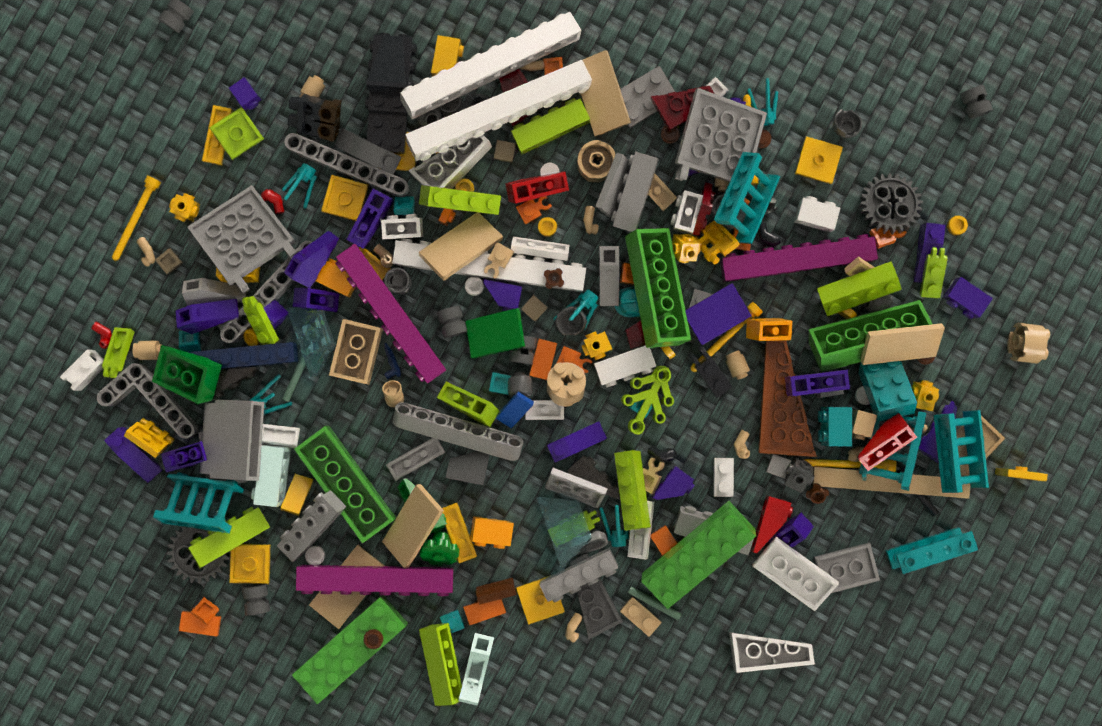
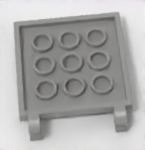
M700 88L695 89L675 164L680 165L675 179L680 181L686 180L689 169L730 182L742 153L757 152L767 113Z
M252 185L187 227L228 284L231 286L236 283L243 294L250 290L243 280L244 276L282 251L286 252L290 260L297 253L291 246L295 243L294 239Z

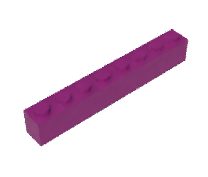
M868 234L856 236L857 239L850 240L849 237L838 238V242L832 243L830 240L819 241L818 245H812L811 242L801 243L800 247L793 248V245L781 246V250L775 251L772 247L762 249L760 253H755V250L744 251V255L736 256V253H729L725 258L720 259L723 282L849 265L857 257L866 262H873L878 260L875 237H868Z
M353 244L336 256L337 262L335 264L341 272L345 270L348 274L347 281L353 288L357 287L361 292L358 296L363 303H369L372 308L369 311L376 320L379 318L382 321L383 325L381 328L387 336L391 334L395 339L392 343L397 350H403L406 355L403 358L410 367L413 365L416 368L417 372L415 375L418 379L428 384L446 371L443 364L357 245Z
M298 565L296 567V591H301V594H313V591H321V594H332V591H340L342 595H350L352 591L360 592V595H371V592H379V595H391V592H398V595L408 596L410 592H418L419 596H429L430 593H437V596H449V593H453L454 567L404 568L403 566Z

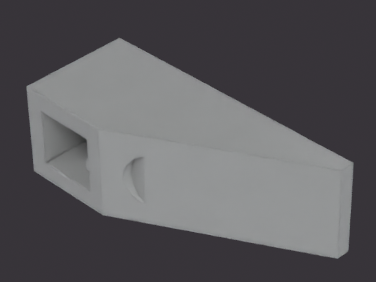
M619 246L599 247L600 306H619Z
M206 278L183 281L182 295L187 306L229 299H237V303H239L246 297V293L243 294L236 284L230 286L226 282Z

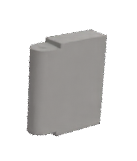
M215 400V403L204 404L202 443L207 461L200 463V473L217 479L259 481L264 402Z

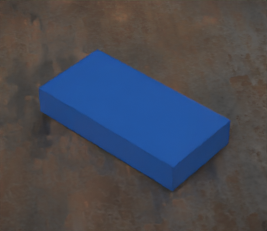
M517 392L500 410L496 419L512 428L533 406L534 401Z

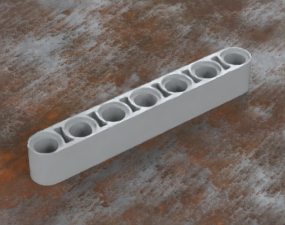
M290 133L285 138V146L296 155L396 197H405L409 193V185L403 178L296 133ZM295 139L299 140L298 146L292 148L291 142ZM309 148H317L315 154L308 155ZM333 154L334 160L329 163L326 162V156ZM345 162H352L350 169H343ZM363 169H369L370 172L367 177L360 176ZM381 176H386L387 182L383 185L378 184V179ZM398 184L405 185V189L402 192L395 191V187Z
M304 241L295 251L298 253L312 242ZM289 257L253 295L257 302L262 304L263 308L273 300L277 301L295 282L290 277L287 278L285 283H280L279 277L285 274L284 271L291 261ZM269 288H273L274 295L268 298L266 291ZM243 307L238 311L239 317L230 320L222 328L220 336L224 342L238 343L243 338L244 332L251 327L249 321L245 326H242L240 323V319L246 316ZM230 330L235 332V337L232 340H229L227 337V333Z
M404 402L398 403L395 406L392 422L398 428L510 461L518 460L520 457L523 439L517 435Z

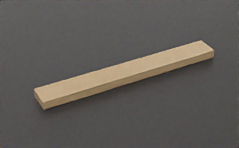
M814 467L813 475H815L813 485L818 483L821 487L969 498L970 484L962 485L963 492L942 493L941 479L938 476L913 475L910 489L906 491L901 489V484L898 481L868 474L866 481L862 480V474H859V470Z

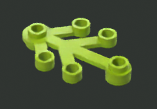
M657 366L651 375L642 378L634 377L630 380V386L634 389H640L643 385L653 382L650 389L633 395L625 394L621 398V402L625 406H632L635 402L644 400L635 419L630 420L628 423V430L636 435L643 433L645 430L643 420L651 404L654 410L653 421L659 424L664 423L666 416L662 412L657 392L661 387L663 393L661 403L664 406L670 407L674 404V398L671 396L668 381L671 378V372L668 367ZM660 372L663 373V377H662V378H659V373H660ZM635 380L639 381L638 386L634 385ZM627 397L630 398V402L628 404L625 401ZM669 397L670 402L666 404V398ZM659 414L661 415L660 421L657 420ZM634 423H637L636 429L632 427Z

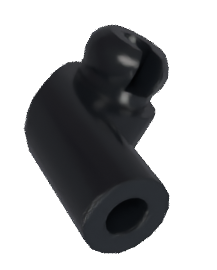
M761 223L758 229L760 241L770 247L779 245L780 237L769 233L766 223Z
M652 445L647 451L649 455L660 462L674 460L677 456L676 451L672 448L659 450Z

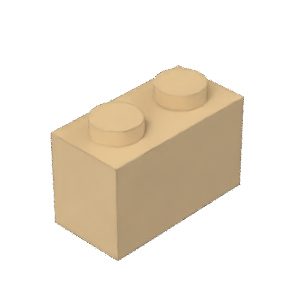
M852 410V438L857 440H865V437L871 438L877 415L860 410Z

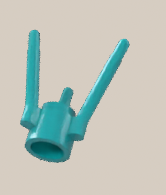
M766 78L765 86L766 108L760 109L767 113L764 126L774 124L778 102V91H775L773 107L770 108L769 78ZM748 88L747 92L751 97L752 108L757 109L751 89Z
M303 163L282 188V191H285L293 183L284 199L287 200L301 180L305 183L310 181L303 208L306 209L314 182L317 179L314 175L316 170Z
M586 290L584 294L581 293L578 298L567 306L573 307L578 302L580 304L569 320L572 321L583 308L587 310L590 308L586 317L587 327L594 310L598 306L596 304L599 299L597 295L590 290Z
M278 374L274 379H272L256 396L251 398L250 401L264 402L265 409V402L274 397L275 394L271 393L264 399H261L260 397L281 377V375ZM292 402L264 410V415L291 406Z
M615 505L616 530H612V534L604 510L600 507L599 510L606 529L607 539L611 541V546H626V540L629 539V530L620 529L619 506Z

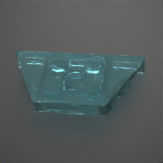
M287 308L310 377H315L319 374L336 346L324 310Z
M539 497L537 500L560 567L564 568L569 560L576 556L581 548L592 539L579 501Z

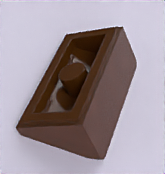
M513 578L476 587L479 605L517 595Z

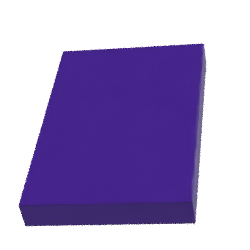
M733 283L685 310L688 324L701 345L752 316Z

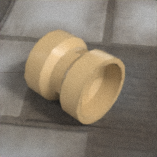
M388 381L383 385L382 391L388 406L395 407L398 403L404 402L402 386L398 381Z

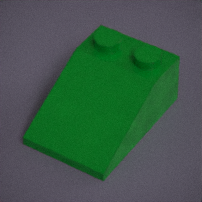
M162 345L152 382L197 404L213 400L222 365L206 357Z

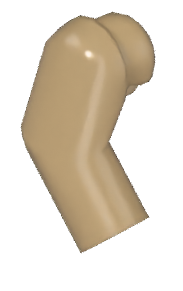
M586 206L583 219L586 232L596 235L599 226L592 224L595 208L593 206Z
M744 430L740 431L734 442L736 454L741 459H747L750 456V451L745 444L750 434Z
M575 613L567 624L565 637L571 642H575L579 637V634L574 631L583 617L578 613Z

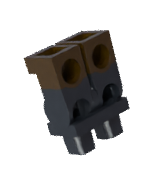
M304 94L301 98L291 97L288 108L297 110V114L291 113L289 115L288 126L296 128V133H304L334 142L340 130L342 100H324L308 94Z

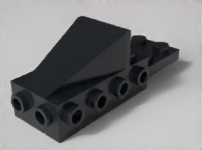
M379 33V35H374L373 41H370L372 60L369 59L368 71L370 73L366 82L369 97L365 99V108L369 111L367 140L390 152L405 154V134L407 133L409 114L401 102L400 92L407 86H414V81H412V74H415L413 56L417 54V44H414L413 38L407 34L391 36L389 33Z

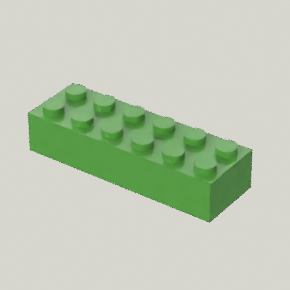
M669 228L636 229L625 236L646 348L679 346L690 341L691 336Z
M918 300L809 329V345L820 371L825 372L861 362L865 340L869 331L932 325V322L923 304Z
M324 426L294 448L325 493L331 490L344 503L346 508L342 511L341 515L362 543L396 519L330 426Z
M728 501L642 573L641 582L669 609L756 537L755 528Z
M381 595L298 668L292 676L316 704H319L404 629L408 622L384 595ZM371 629H377L383 635V643L377 649H369L364 644V635Z

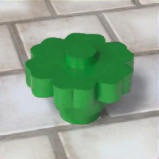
M436 532L431 540L429 539L424 542L420 549V557L424 561H429L431 565H451L457 562L460 549L457 544H451L447 533Z

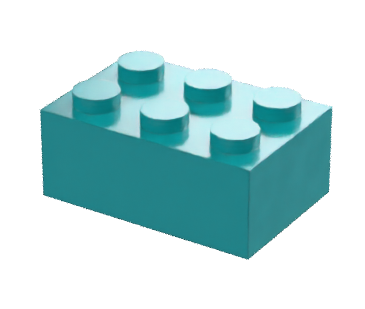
M901 361L862 365L860 362L858 374L873 414L877 415L876 422L891 419L898 413L901 416L915 413L917 400Z

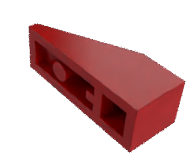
M565 171L505 183L508 200L515 204L569 191Z
M898 413L881 425L857 458L869 471L916 439L917 436L900 413Z
M766 495L756 529V537L751 546L752 552L758 553L783 526L787 518L791 517L793 511L791 502Z

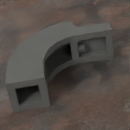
M342 128L335 143V146L393 175L401 160V156L345 128Z

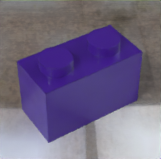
M962 277L956 278L943 296L949 306L953 308L958 307L963 311L962 314L969 319L980 318L993 299Z

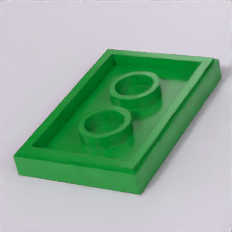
M518 308L466 321L470 354L473 359L525 347L520 309Z

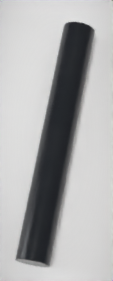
M900 467L896 472L900 473L905 470L903 467ZM915 494L932 516L939 513L926 495Z

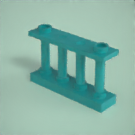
M742 153L714 218L717 224L733 225L738 230L736 239L739 243H753L780 179L779 175L764 174L758 168L762 159L759 153ZM754 175L760 180L757 189L751 184ZM747 192L753 197L750 206L744 202ZM740 209L746 214L743 223L736 218Z
M980 410L962 411L963 418L956 419L954 413L934 415L942 493L963 492L962 485L971 484V488L989 487ZM964 425L965 437L957 438L956 426ZM966 445V457H959L958 446ZM968 464L970 476L961 477L960 465Z
M919 411L918 416H913V418L902 416L908 425L915 428L914 433L917 438L907 444V446H910L909 454L894 453L887 458L903 462L902 464L906 465L905 471L896 473L875 467L868 471L861 463L859 474H862V480L866 481L867 475L871 474L896 480L901 484L902 490L909 491L926 420L925 412ZM875 422L872 437L878 431L880 422Z
M180 472L168 474L167 477L175 482L167 509H164V511L155 510L153 518L163 524L230 534L232 526L225 522L226 519L224 517L232 493H243L244 491L243 488L237 485V481L190 477ZM183 485L191 486L184 510L176 513L174 510ZM199 487L208 488L200 513L197 516L192 515L191 511ZM216 489L224 490L217 516L209 518L207 515Z
M956 527L885 551L891 569L900 567L902 574L977 551L978 547L972 531L962 534L961 529Z

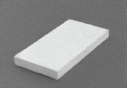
M775 537L752 565L814 611L839 585V581L778 537Z

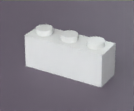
M643 346L594 363V367L601 386L605 384L607 388L616 385V380L623 378L625 382L634 378L636 373L642 372V375L653 372L652 368L656 367V363L651 349Z

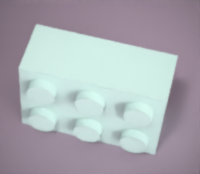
M261 446L259 481H256V486L252 489L251 493L254 505L271 507L282 505L286 495L291 455L290 447Z

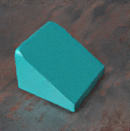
M179 331L180 350L185 352L201 351L199 332L189 334L185 331Z

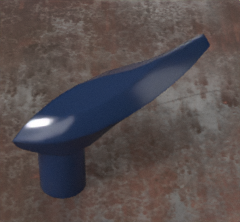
M384 343L388 363L391 366V369L385 372L384 375L388 380L395 375L400 377L401 371L396 357L388 344Z

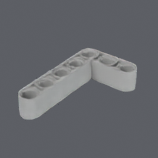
M134 363L129 365L97 394V401L101 406H115L137 387L181 438H194L199 432L197 423L168 390L152 382L154 374L143 364ZM137 367H139L141 370V374L139 377H136L134 375V371ZM122 380L126 382V388L124 390L120 388V382ZM150 381L154 386L151 392L147 390V384ZM107 393H110L112 396L109 403L105 399ZM162 396L166 398L164 406H161L159 403ZM175 410L179 413V418L176 421L172 418V413ZM186 425H190L192 429L189 435L184 431Z

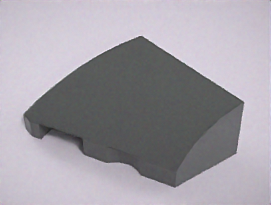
M476 451L450 458L445 478L484 485L490 454Z

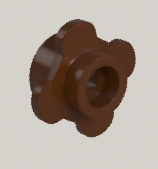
M560 268L551 271L546 270L544 272L546 277L545 286L548 289L554 286L562 287L564 285L562 280L563 271Z
M818 483L814 484L813 488L806 492V497L816 504L823 503L826 496L829 495L828 489H823Z

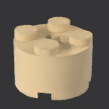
M599 140L586 143L581 148L577 160V167L582 177L589 182H602L606 180L615 157L614 149L609 144ZM594 158L601 160L599 165L593 163Z
M1016 323L1013 326L1016 327L1015 331L1010 332L1008 337V353H1011L1013 356L1010 357L1011 360L1036 364L1041 360H1046L1048 357L1047 343L1050 338V330L1045 329L1042 325Z
M556 363L547 377V393L551 400L559 406L568 407L583 398L586 385L584 370L573 363Z

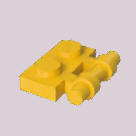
M712 221L704 230H701L703 237L700 239L697 236L694 237L700 243V251L704 254L705 259L713 264H717L720 260L717 257L718 253L725 257L740 245L738 240L727 229L715 221ZM708 243L713 245L710 249L707 247Z
M145 418L132 425L124 434V437L155 458L167 449L168 444L172 445L175 441L174 438L169 436V432L166 430L162 431L155 426L156 424L153 421H148Z

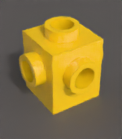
M186 193L183 196L176 194L175 198H172L169 208L171 209L169 212L175 214L174 218L185 222L187 219L193 222L199 213L200 204L194 201L195 197Z
M673 234L672 245L675 258L681 263L697 261V256L700 253V243L694 236L690 234Z
M595 331L585 335L587 339L583 340L584 345L581 346L585 356L589 355L590 359L594 357L595 360L605 357V352L612 350L605 331L597 334ZM593 343H598L599 348L594 349L592 346Z
M922 380L921 383L914 381L911 388L917 400L916 408L933 411L935 403L939 398V389L934 387L932 382Z

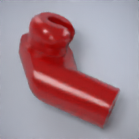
M266 189L261 193L264 201L273 203L275 214L285 212L281 195L271 189Z
M96 321L91 329L100 334L99 346L106 349L109 346L112 332Z

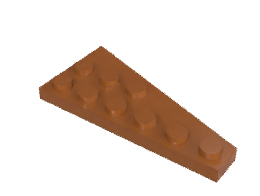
M786 340L765 341L758 453L817 457L801 395L787 396L785 377L795 376Z

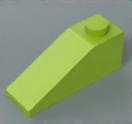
M447 381L436 397L488 427H491L499 413V410L491 402Z

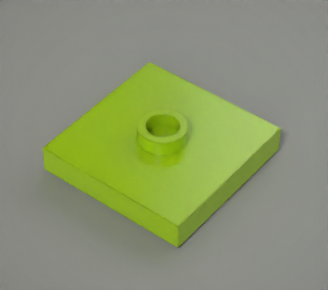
M242 107L209 127L231 160H234L264 140Z

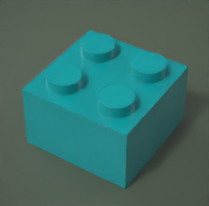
M821 407V411H818V422H821V430H818V441L821 442V445L852 446V407Z

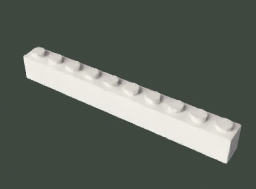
M571 12L560 14L554 20L543 22L533 30L528 29L516 38L511 37L499 46L494 45L482 54L477 53L465 62L461 61L448 70H441L436 76L424 78L417 85L407 86L400 92L401 102L413 120L579 40L581 29Z
M577 61L405 134L406 142L415 161L427 160L432 154L437 152L443 153L455 144L457 146L462 145L469 138H478L491 129L497 130L502 127V124L507 122L513 123L526 114L527 116L537 112V109L542 107H551L556 101L567 100L577 92L584 93L589 89L592 79L583 61Z
M401 238V241L395 242L392 263L396 266L433 271L419 256V251L430 245L431 242L420 241V244L412 243L411 239ZM486 251L454 273L546 287L544 272L560 268L563 271L562 280L564 285L552 288L583 292L586 268H583V264L571 263L570 266L563 265L564 262L559 260H552V263L545 262L543 258L534 257L533 260H528L526 256L514 255L505 269L499 267V275L494 279V269H490L487 274L484 273L485 267L492 263L488 260L490 254Z

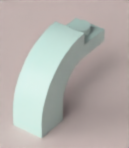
M475 633L459 696L460 702L478 705L494 637Z

